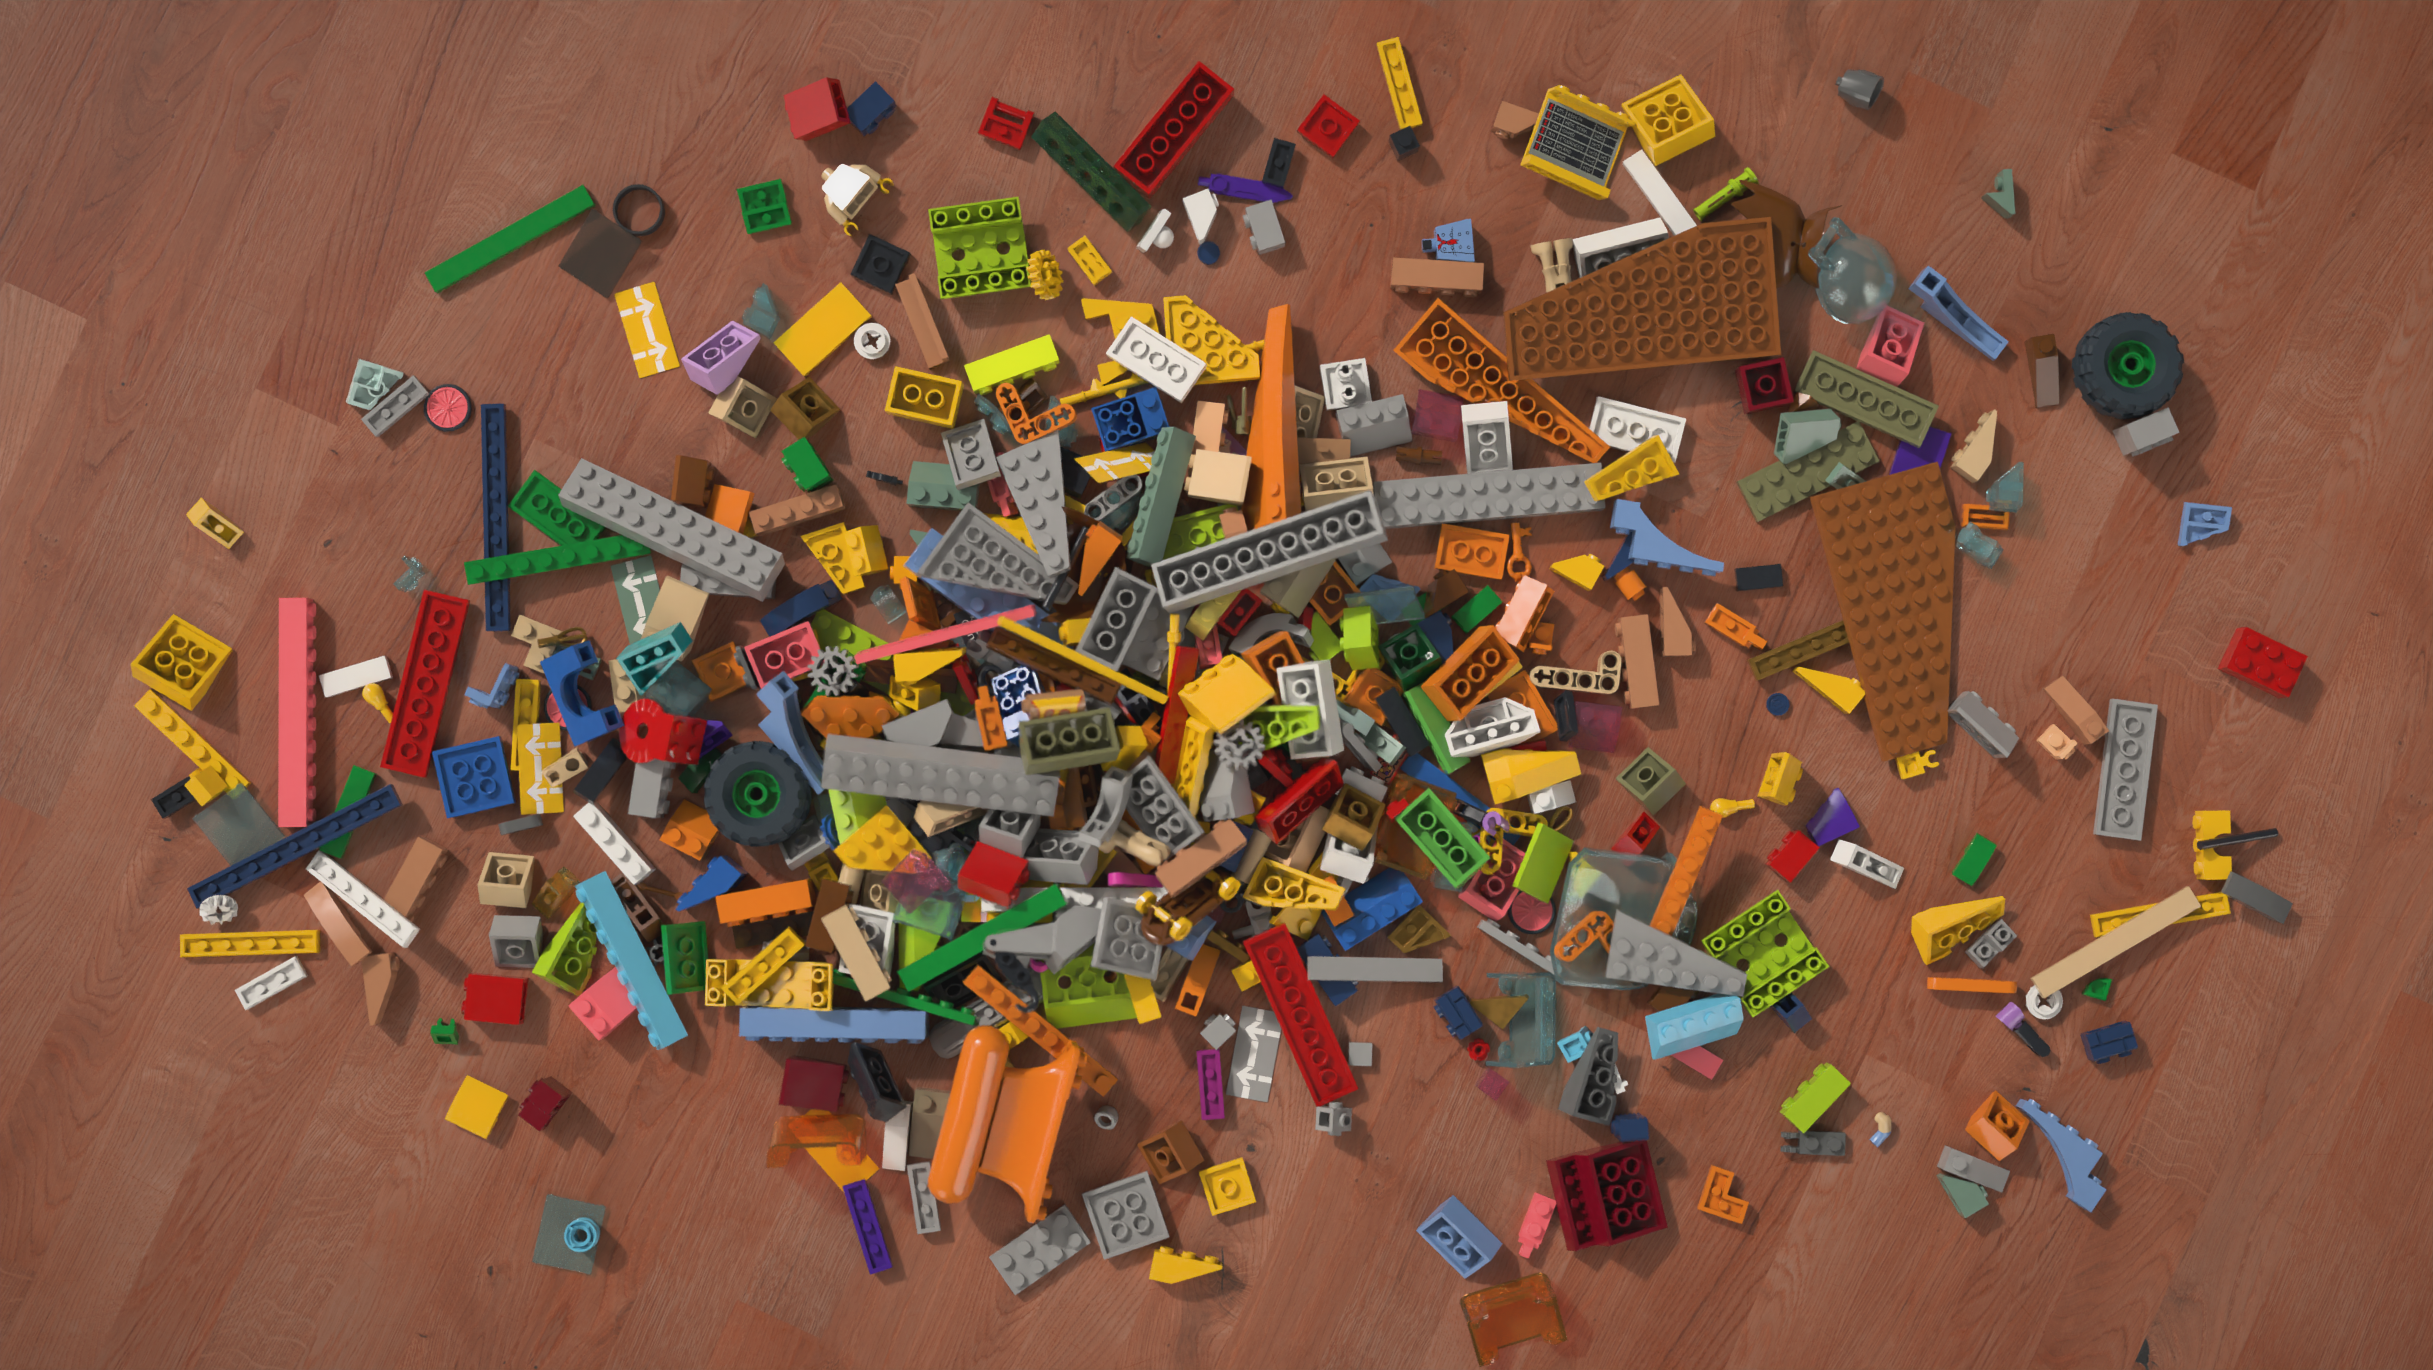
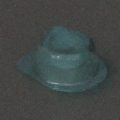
M956 843L950 848L935 851L933 856L936 874L940 878L947 880L955 893L959 895L966 894L967 892L958 889V874L967 860L962 846Z

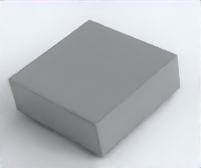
M1349 1042L1348 1065L1372 1066V1043Z

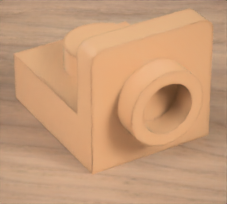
M2052 724L2036 740L2056 760L2069 758L2075 752L2074 747L2077 745L2075 740H2070L2055 724Z

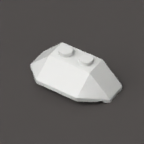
M1504 697L1476 705L1461 721H1453L1445 737L1451 757H1475L1518 745L1540 733V728L1533 709Z

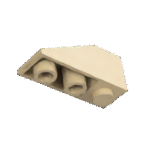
M1995 409L1989 413L1985 412L1977 422L1979 427L1975 432L1972 430L1964 441L1967 443L1963 450L1959 449L1951 459L1954 463L1950 468L1971 483L1977 482L1992 460L1997 411Z

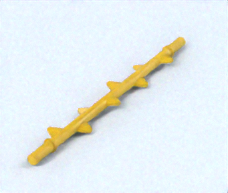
M1264 340L1253 341V343L1246 346L1258 353L1260 350H1263ZM1133 372L1130 379L1106 386L1102 385L1098 379H1093L1089 391H1081V393L1061 398L1060 402L1061 404L1069 405L1083 401L1085 403L1087 400L1114 393L1121 399L1126 397L1128 388L1149 382Z

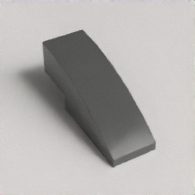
M2230 872L2221 891L2246 908L2260 913L2269 920L2284 924L2293 905L2292 902L2234 872Z

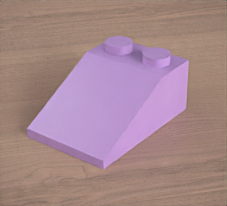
M732 320L681 360L691 381L717 395L735 381L761 337L759 334Z

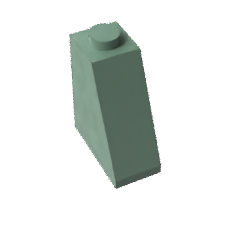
M1831 409L1781 413L1774 454L1783 464H1788L1836 440L1838 430L1841 428L1840 418Z

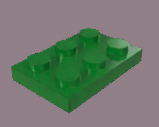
M705 921L661 925L667 995L706 990V959H708Z

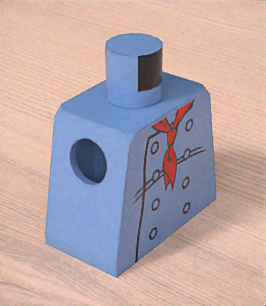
M1471 219L1435 227L1434 238L1422 239L1421 241L1422 253L1435 252L1436 260L1475 262Z

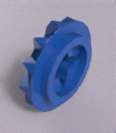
M829 814L821 820L822 826L820 829L823 831L822 837L825 838L826 845H830V848L834 850L840 843L834 814Z

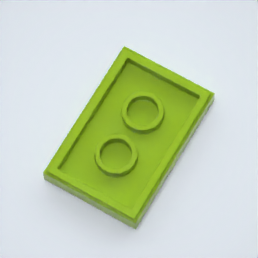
M1538 823L1512 886L1548 904L1574 841L1552 828Z

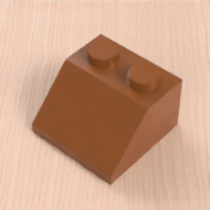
M676 455L671 501L683 506L706 508V504L710 503L711 489H708L709 480H713L714 467L711 466L708 460Z
M1182 1120L1160 1130L1137 1144L1159 1184L1187 1173L1204 1161Z

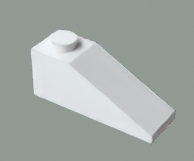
M1840 839L1830 859L1847 869L1896 889L1904 870L1903 867L1875 853Z
M904 1101L907 1107L888 1122H885L882 1168L905 1171L913 1102Z

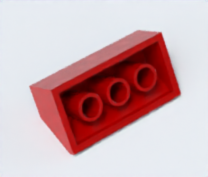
M1321 758L1318 762L1313 763L1301 777L1296 778L1294 783L1284 792H1280L1267 807L1259 810L1255 816L1258 828L1276 845L1343 787L1344 782L1337 762L1332 759Z

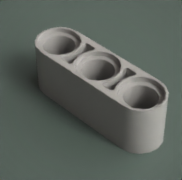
M1131 475L1117 481L1085 506V515L1089 516V509L1097 506L1102 512L1099 517L1094 519L1099 522L1103 521L1141 492L1142 481L1138 475ZM1130 479L1136 480L1139 484L1138 488L1134 491H1130L1125 487L1126 482ZM1117 493L1120 496L1119 502L1117 504H1110L1107 501L1109 494Z

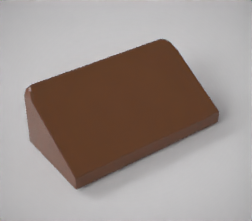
M1032 378L1017 389L1028 415L1032 414L1049 399ZM1010 396L1007 398V399L1009 400V403H1010V404H1013V403H1017V402H1018V401L1013 402V401L1011 400ZM999 405L997 408L1004 415L1003 410ZM1015 408L1011 411L1010 416L1012 420L1021 418L1022 411L1020 408Z

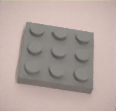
M1104 897L1091 967L1156 980L1162 945L1152 944L1143 936L1141 921L1144 914L1136 910V904Z
M1148 1171L1082 1193L1104 1260L1170 1237Z

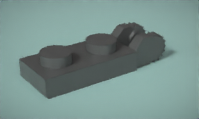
M1799 1130L1798 1132H1781V1137L1785 1139L1798 1138V1146H1781V1152L1845 1156V1132L1808 1130L1805 1133Z

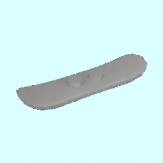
M1031 967L1026 968L1031 974L1041 1003L1044 999L1040 972L1033 970ZM1009 981L1003 983L1005 987L1030 1006L1032 1000L1027 993L1013 987ZM980 998L966 1007L976 1010L975 1015L981 1016L979 1025L972 1026L946 1018L931 1029L929 1040L933 1050L940 1057L948 1059L961 1053L964 1039L969 1031L978 1026L998 1028L1009 1020Z

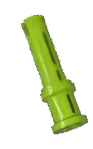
M1747 167L1744 169V173L1737 178L1728 180L1726 187L1693 209L1696 217L1702 221L1732 198L1741 197L1748 188L1743 184L1740 185V180L1759 184L1753 171ZM1720 197H1723V198H1722L1720 201H1718L1716 204H1714L1713 206H1711L1710 208H1708V206H1709L1710 204H1712L1713 202H1715V201H1716L1717 199H1719Z

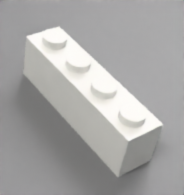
M597 801L593 805L587 803L573 816L633 885L639 884L656 870Z

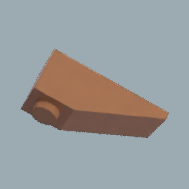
M1668 587L1660 588L1661 657L1691 656L1692 651H1695L1696 648L1695 638H1692V632Z
M2064 676L2059 677L2044 688L2048 697L2083 745L2092 744L2109 732L2096 711Z
M395 952L371 955L362 960L370 1026L381 1023L398 975L397 970L400 968L399 959L395 957Z

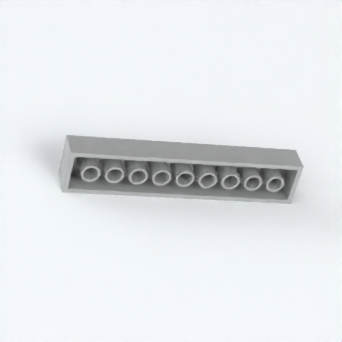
M582 458L558 495L563 507L762 602L785 565L782 553Z
M1601 463L1377 481L1372 484L1373 495L1376 498L1385 529L1594 512L1605 509V499L1594 501L1584 483L1585 480L1602 470Z
M1371 490L1151 564L1163 608L1169 613H1173L1388 541V537L1376 498Z
M828 734L821 788L1054 816L1060 770L1025 775L1022 758Z

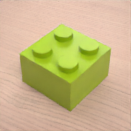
M1371 606L1343 608V617L1340 618V629L1343 631V637L1340 638L1341 651H1344L1345 661L1350 663L1352 670L1379 668V627Z

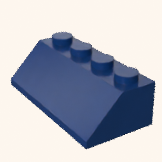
M1395 863L1345 895V899L1354 913L1353 917L1334 926L1325 910H1322L1321 914L1346 951L1423 901L1398 863Z

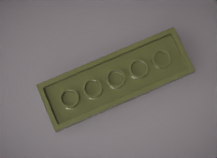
M1814 350L1811 352L1793 392L1812 396L1822 406L1917 448L1921 447L1939 407L1932 402Z
M1856 422L1838 431L1836 440L1788 464H1783L1779 460L1736 483L1756 522H1759L1831 486L1825 480L1839 462L1854 473H1857L1879 462V459L1860 422Z

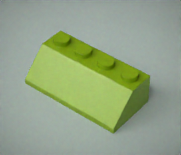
M828 789L839 843H843L887 805L885 796Z

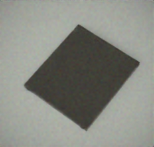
M592 209L561 260L559 267L603 295V297L609 298L641 245L642 240L597 210Z

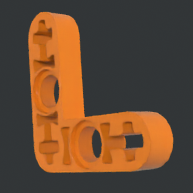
M1003 383L996 390V397L1015 439L1022 445L1056 430L1060 431L1072 425L1077 419L1075 408L1065 403L1030 419L1016 387L1010 383ZM1005 389L1012 391L1009 394L1013 402L1018 401L1017 403L1010 404L1006 397H1002L1005 394ZM1015 408H1020L1022 411V416L1018 420H1012L1010 416L1011 411ZM1064 409H1066L1068 412L1071 411L1068 420H1066L1065 418H1060L1057 420L1060 423L1059 425H1057L1056 420L1052 417L1053 414H1055L1057 418L1062 416L1064 414ZM1048 418L1051 420V427L1043 431L1040 428V422ZM1033 424L1035 425V429L1039 432L1038 435L1034 431L1029 433L1027 440L1023 437L1020 438V436L1023 435L1022 430L1025 429L1028 432L1034 430V428L1032 427Z
M1592 911L1555 945L1554 954L1556 958L1561 961H1572L1596 939H1598L1609 954L1610 945L1607 942V936L1613 932L1614 922L1606 912ZM1596 917L1602 918L1600 920L1601 925H1594L1597 922ZM1583 929L1587 933V938L1581 943L1577 935ZM1563 947H1570L1567 950L1569 955H1563L1565 951Z

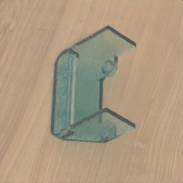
M1550 972L1487 973V978H1499L1498 985L1503 994L1510 996L1527 994L1529 998L1510 1020L1509 1040L1503 1041L1499 1046V1060L1486 1061V1066L1521 1068L1551 1064L1555 1058L1556 980L1554 975Z

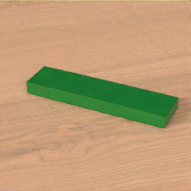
M353 765L335 812L368 796L377 773ZM353 831L320 847L319 851L343 859Z

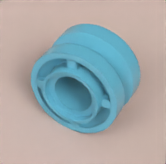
M588 1217L574 1220L567 1226L564 1233L566 1245L575 1252H585L591 1249L600 1238L598 1224ZM578 1229L586 1231V1240H581L578 1237Z

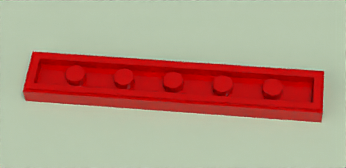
M1176 646L1167 694L1168 699L1165 705L1160 732L1161 740L1158 743L1155 764L1169 784H1175L1188 711L1178 693L1184 689L1185 685L1194 682L1200 649L1193 647Z

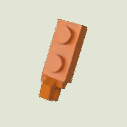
M1718 603L1715 604L1704 622L1748 649L1753 645L1761 650L1767 643L1766 640L1758 636L1759 630L1756 629V626Z
M987 685L978 687L980 699L975 700V710L985 751L1007 747L1008 744L998 701H996L995 696H989Z

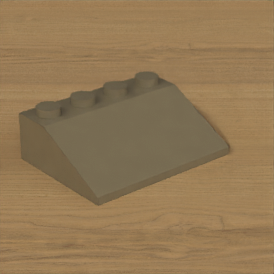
M923 1087L915 1089L909 1156L934 1158L951 1091Z

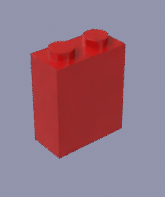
M826 77L783 95L794 139L809 141L851 123L839 79Z
M978 841L958 874V889L1009 908L1012 901L1018 899L1022 883L1026 884L1029 879L1028 860Z
M484 973L468 974L464 981V991H467L466 1000H463L461 1007L464 1020L513 1025L524 1024L529 978Z

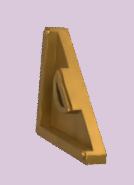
M1524 994L1522 996H1495L1484 999L1472 998L1469 1003L1503 1029L1528 1000L1529 996Z

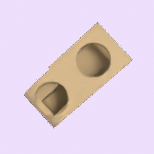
M576 747L541 772L550 786L554 787L588 768L589 764L579 748Z

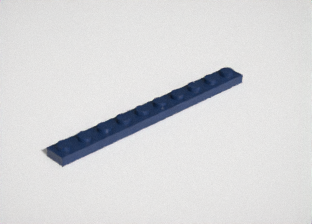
M504 403L481 404L484 559L509 555L506 405ZM510 578L485 582V622L487 632L511 631Z
M390 784L188 887L187 890L196 909H199L201 903L207 898L215 895H228L403 804L394 785Z

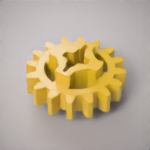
M1045 249L1030 254L1031 258L1027 260L1030 264L1027 267L1030 275L1027 277L1032 281L1030 286L1035 289V295L1039 294L1040 299L1045 300L1060 296L1059 291L1063 290L1060 285L1063 283L1060 276L1062 271L1059 270V262L1055 261V255L1051 256L1050 251H1045Z

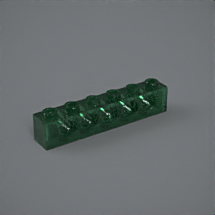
M1056 111L1041 121L1031 138L1127 232L1137 226L1152 206Z

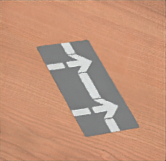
M1242 1006L1226 1095L1268 1102L1281 1033L1280 1024L1273 1011Z

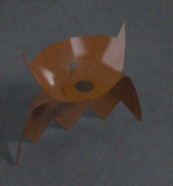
M1740 180L1739 182L1755 195L1732 202L1731 205L1746 219L1771 217L1776 289L1786 286L1797 273L1807 284L1829 293L1817 284L1821 246L1828 211L1842 205L1819 210L1805 219L1800 206L1792 199L1762 185ZM1794 241L1796 245L1792 247L1791 243Z
M1062 506L1063 511L1073 522V524L1067 525L1070 552L1082 527L1089 529L1092 524L1097 526L1099 521L1079 511ZM1086 541L1068 574V577L1077 584H1080ZM1122 541L1082 596L1078 594V586L1065 605L1053 603L1052 607L1056 612L1042 618L1041 621L1062 623L1067 620L1091 618L1115 567L1131 575L1134 561L1126 558L1128 551L1127 549L1125 550ZM1106 572L1109 575L1107 578L1104 577V574Z

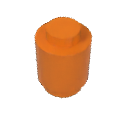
M1629 566L1614 576L1617 581L1616 585L1627 600L1632 598L1636 601L1645 594L1644 589L1646 585L1634 569L1631 570Z

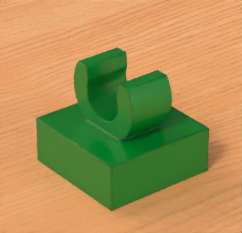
M439 1018L437 1025H432L430 1034L434 1043L458 1044L459 1034L456 1030L455 1020L451 1019L450 1025L443 1026V1019Z

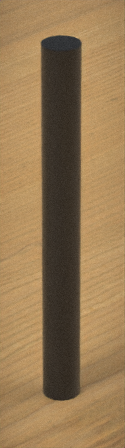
M1082 527L1069 552L1071 568L1087 539L1085 535L1088 531L1087 527ZM1070 570L1057 575L1042 604V608L1050 611Z
M2272 828L2201 840L2197 842V848L2204 850L2278 836V830Z

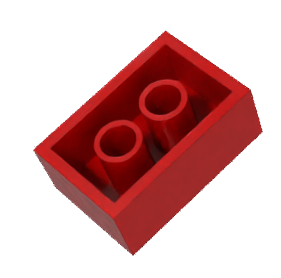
M2248 627L2236 628L2218 666V670L2277 698H2289L2308 656Z

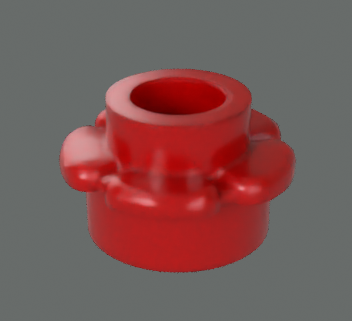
M1481 1038L1474 1039L1467 1047L1469 1057L1475 1061L1485 1060L1488 1057V1052H1490L1489 1044Z

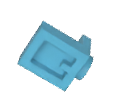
M1587 1026L1557 1042L1568 1063L1582 1056L1594 1033L1589 1031Z

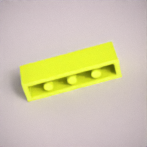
M1049 334L966 364L964 367L974 393L985 395L992 392L993 387L1003 383H1010L1012 385L1014 384L1013 380L1021 377L1023 380L1032 378L1037 371H1051L1057 368L1056 364H1059L1060 361Z

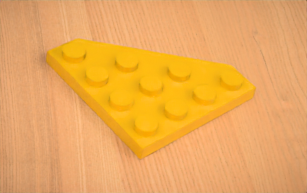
M1186 295L1163 297L1166 338L1207 364V367L1194 385L1260 379L1259 355L1244 345L1239 338L1228 329L1226 330L1217 320L1206 311L1200 309Z

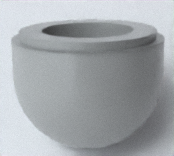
M1102 1106L1095 1114V1122L1103 1129H1113L1118 1122V1112L1112 1106ZM1101 1116L1108 1117L1111 1122L1104 1123L1101 1120Z

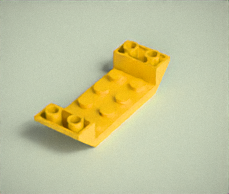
M1190 716L1186 721L1175 784H1171V786L1201 826L1204 833L1208 835L1211 832V823L1208 821L1204 822V819L1196 814L1199 811L1200 794L1204 788L1205 770L1209 765L1208 756L1213 745V732L1217 733V731Z
M706 959L705 1006L737 1005L722 990V986L746 966L751 959ZM786 961L737 1006L806 1008L809 1010L832 1011L833 964Z

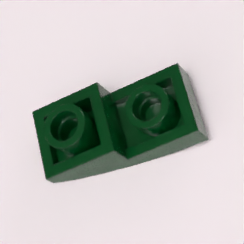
M715 747L699 758L698 765L689 764L678 779L691 793L697 794L704 785L712 765L723 753Z

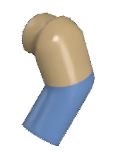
M1879 1112L1875 1116L1874 1120L1878 1123V1131L1869 1139L1876 1147H1879L1891 1134V1118L1889 1115H1885L1884 1112Z

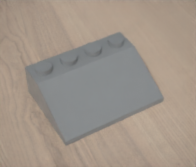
M1149 756L1130 771L1133 773V779L1125 809L1146 836L1170 847L1171 854L1167 859L1163 860L1165 862L1176 855L1179 850L1187 847L1204 831Z

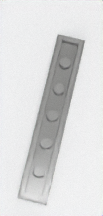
M1307 957L1308 980L1443 982L1442 959Z

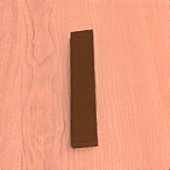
M998 626L995 627L986 644L987 649L1075 690L1082 689L1085 695L1109 706H1112L1121 688L1120 683Z

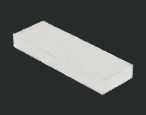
M382 656L319 675L324 695L328 698L364 687L370 683L391 679L393 676L387 656Z
M295 956L239 987L235 992L245 1010H249L306 978L308 974L298 956Z

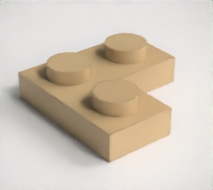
M519 615L511 636L532 644L524 666L544 673L540 661L554 655L553 653L557 646L538 648L537 639L553 637V635H558L562 631Z

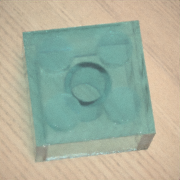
M675 661L647 690L644 699H652L658 702L665 713L692 717L708 700L712 688L679 662Z

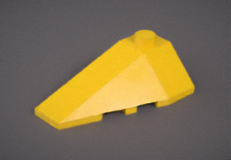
M1503 748L1481 754L1495 804L1523 797L1581 774L1576 752L1533 751L1529 749L1511 750Z
M1262 857L1243 898L1263 906L1336 910L1346 889Z
M2000 896L1934 907L1912 916L1911 933L1923 962L1928 965L1946 957L1952 952L1950 948L1960 941L1964 944L1969 940L1968 936L1975 930L1982 931L2004 915L2005 898Z

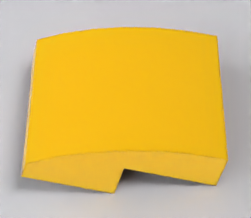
M467 1075L449 1108L445 1120L487 1140L509 1096Z

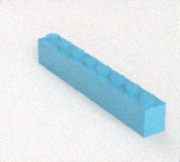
M606 871L576 885V896L581 903H584L587 909V918L591 923H594L597 929V938L600 943L605 945L610 963L615 964L618 970L617 977L620 983L626 986L629 992L627 994L628 999L633 1006H636L639 1012L638 1019L643 1026H646L649 1032L648 1038L652 1046L660 1050L688 1036Z

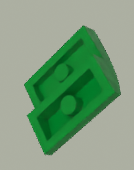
M782 178L737 188L747 234L792 224Z

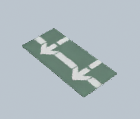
M652 556L611 566L630 644L641 640L645 624L660 592Z

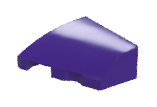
M1839 788L1833 789L1829 798L1818 808V812L1805 825L1812 841L1818 846L1860 827Z

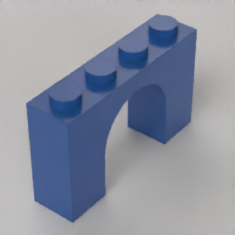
M590 640L573 645L540 661L574 747L595 740L624 726L616 704L595 712L586 707L579 696L577 689L579 673L584 668L598 662Z

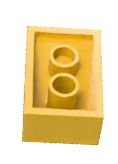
M1786 752L1771 754L1757 797L1783 806L1792 802L1796 790L1793 789L1795 782L1800 780L1803 773V768H1801L1802 762Z

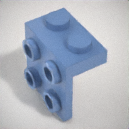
M505 663L490 694L480 689L468 687L464 695L470 697V703L479 707L488 708L489 706L500 709L509 699L510 694L508 691L511 685H515L516 679L519 678V667Z

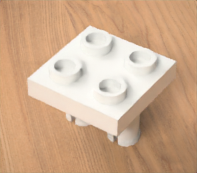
M1365 358L1320 365L1327 411L1372 402Z

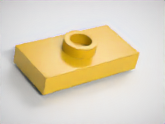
M1085 235L1067 248L1068 252L1094 286L1112 273L1111 269Z

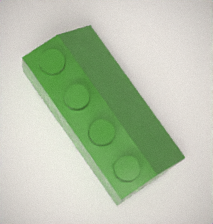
M1424 683L1403 693L1402 696L1420 730L1430 744L1429 746L1443 772L1450 774L1471 761L1469 757H1451L1445 737L1451 724L1423 691L1421 686Z
M1430 788L1395 818L1457 889L1472 878L1490 859V856Z

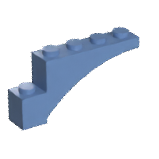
M1930 266L1924 268L1908 288L1924 300L1920 307L1992 361L1996 360L2009 341L1979 318L1954 292L1945 277Z
M1620 499L1614 501L1610 528L1616 529L1618 534L1629 535L1630 531L1632 532L1628 559H1633L1634 564L1648 565V562L1657 563V567L1663 569L1677 566L1680 567L1679 571L1693 573V569L1702 570V575L1716 576V573L1723 572V562L1693 554L1667 538L1646 517L1640 508L1639 502Z
M783 671L756 694L771 711L758 725L779 750L783 749L795 763L797 762L803 769L801 773L804 779L808 780L809 785L819 795L825 790L821 788L824 763L815 750L804 726L797 698V690L799 688Z
M2020 1098L2016 1107L2041 1129L2058 1156L2068 1189L2066 1197L2083 1209L2092 1212L2107 1190L2100 1185L2102 1183L2100 1179L2090 1174L2103 1154L2097 1150L2098 1145L2088 1138L2084 1141L2078 1137L2080 1132L2070 1125H2067L2065 1128L2059 1123L2061 1119L2051 1112L2047 1114L2040 1110L2042 1106L2034 1100L2029 1099L2026 1101Z

